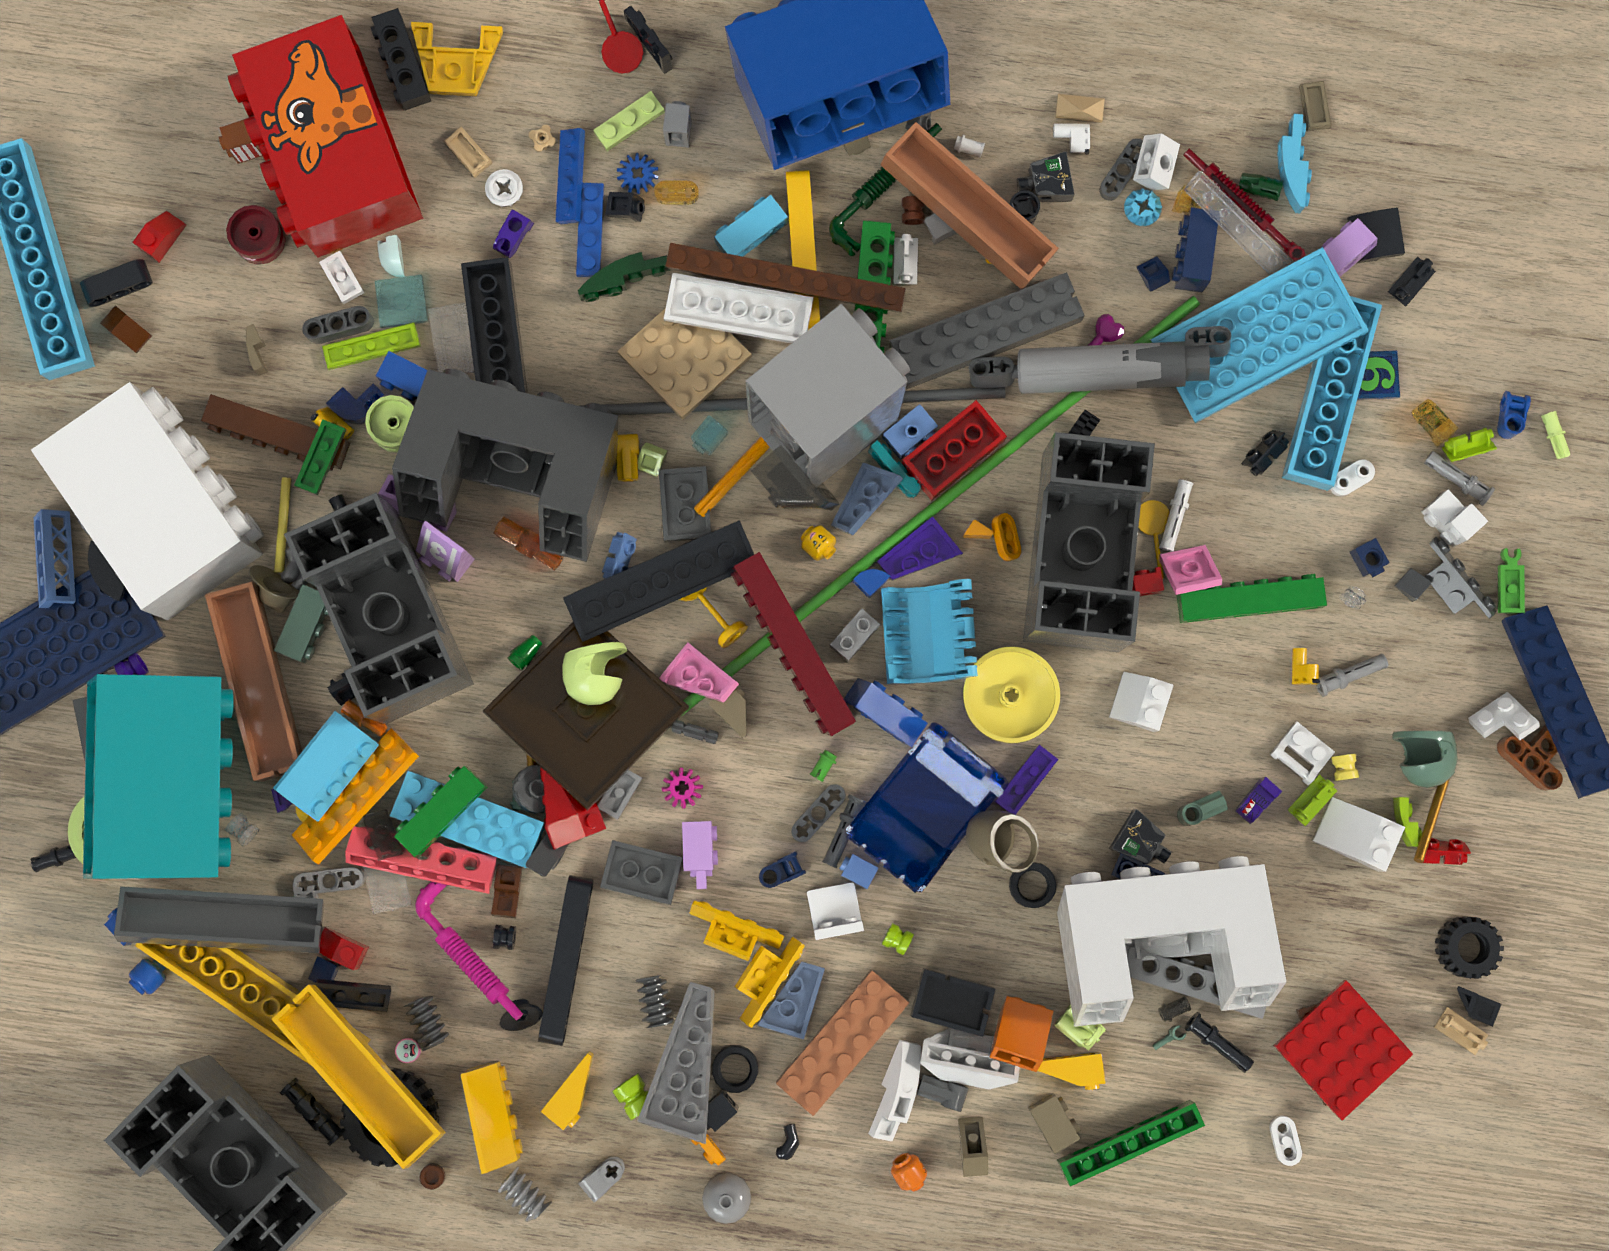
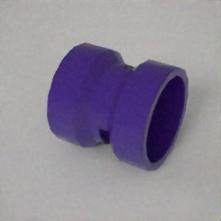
M137 653L130 655L128 661H120L114 665L118 675H146L149 673L146 664Z

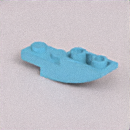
M1294 114L1290 119L1288 136L1281 137L1278 142L1277 152L1280 179L1283 180L1285 195L1294 212L1298 214L1309 204L1310 193L1306 191L1307 184H1310L1312 170L1308 169L1309 161H1302L1304 146H1301V137H1304L1306 132V123H1303L1302 114Z

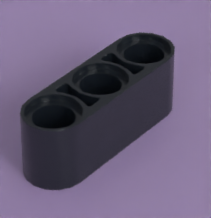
M137 259L86 278L80 282V286L88 307H96L149 287L153 281L145 260Z

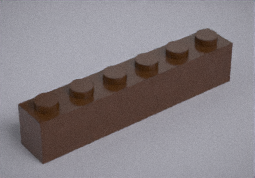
M210 394L201 419L207 425V429L220 434L221 431L230 433L229 437L243 441L246 438L252 440L251 444L265 449L267 445L275 448L274 452L284 456H288L289 453L297 455L296 459L302 462L305 461L318 431L317 429ZM344 438L329 471H333V468L340 470L342 468L350 446V442Z

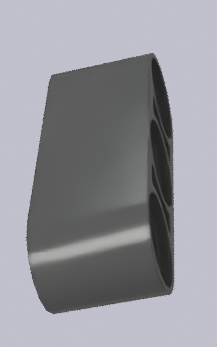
M354 306L310 318L304 322L302 332L313 344H323L369 331L373 327L374 318L365 307ZM365 314L366 320L360 324L356 323L357 317ZM343 321V326L340 329H333L335 322ZM314 327H320L318 335L310 336V332Z

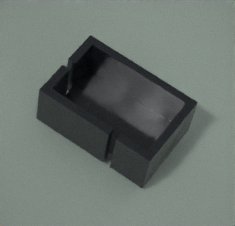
M923 968L910 1016L983 1037L989 1015L982 1011L983 1008L991 1009L996 989L948 975V979H945L946 975L944 973Z

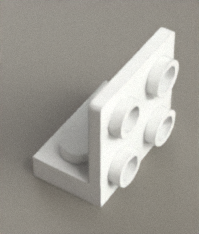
M853 882L807 891L816 940L864 931L855 884Z

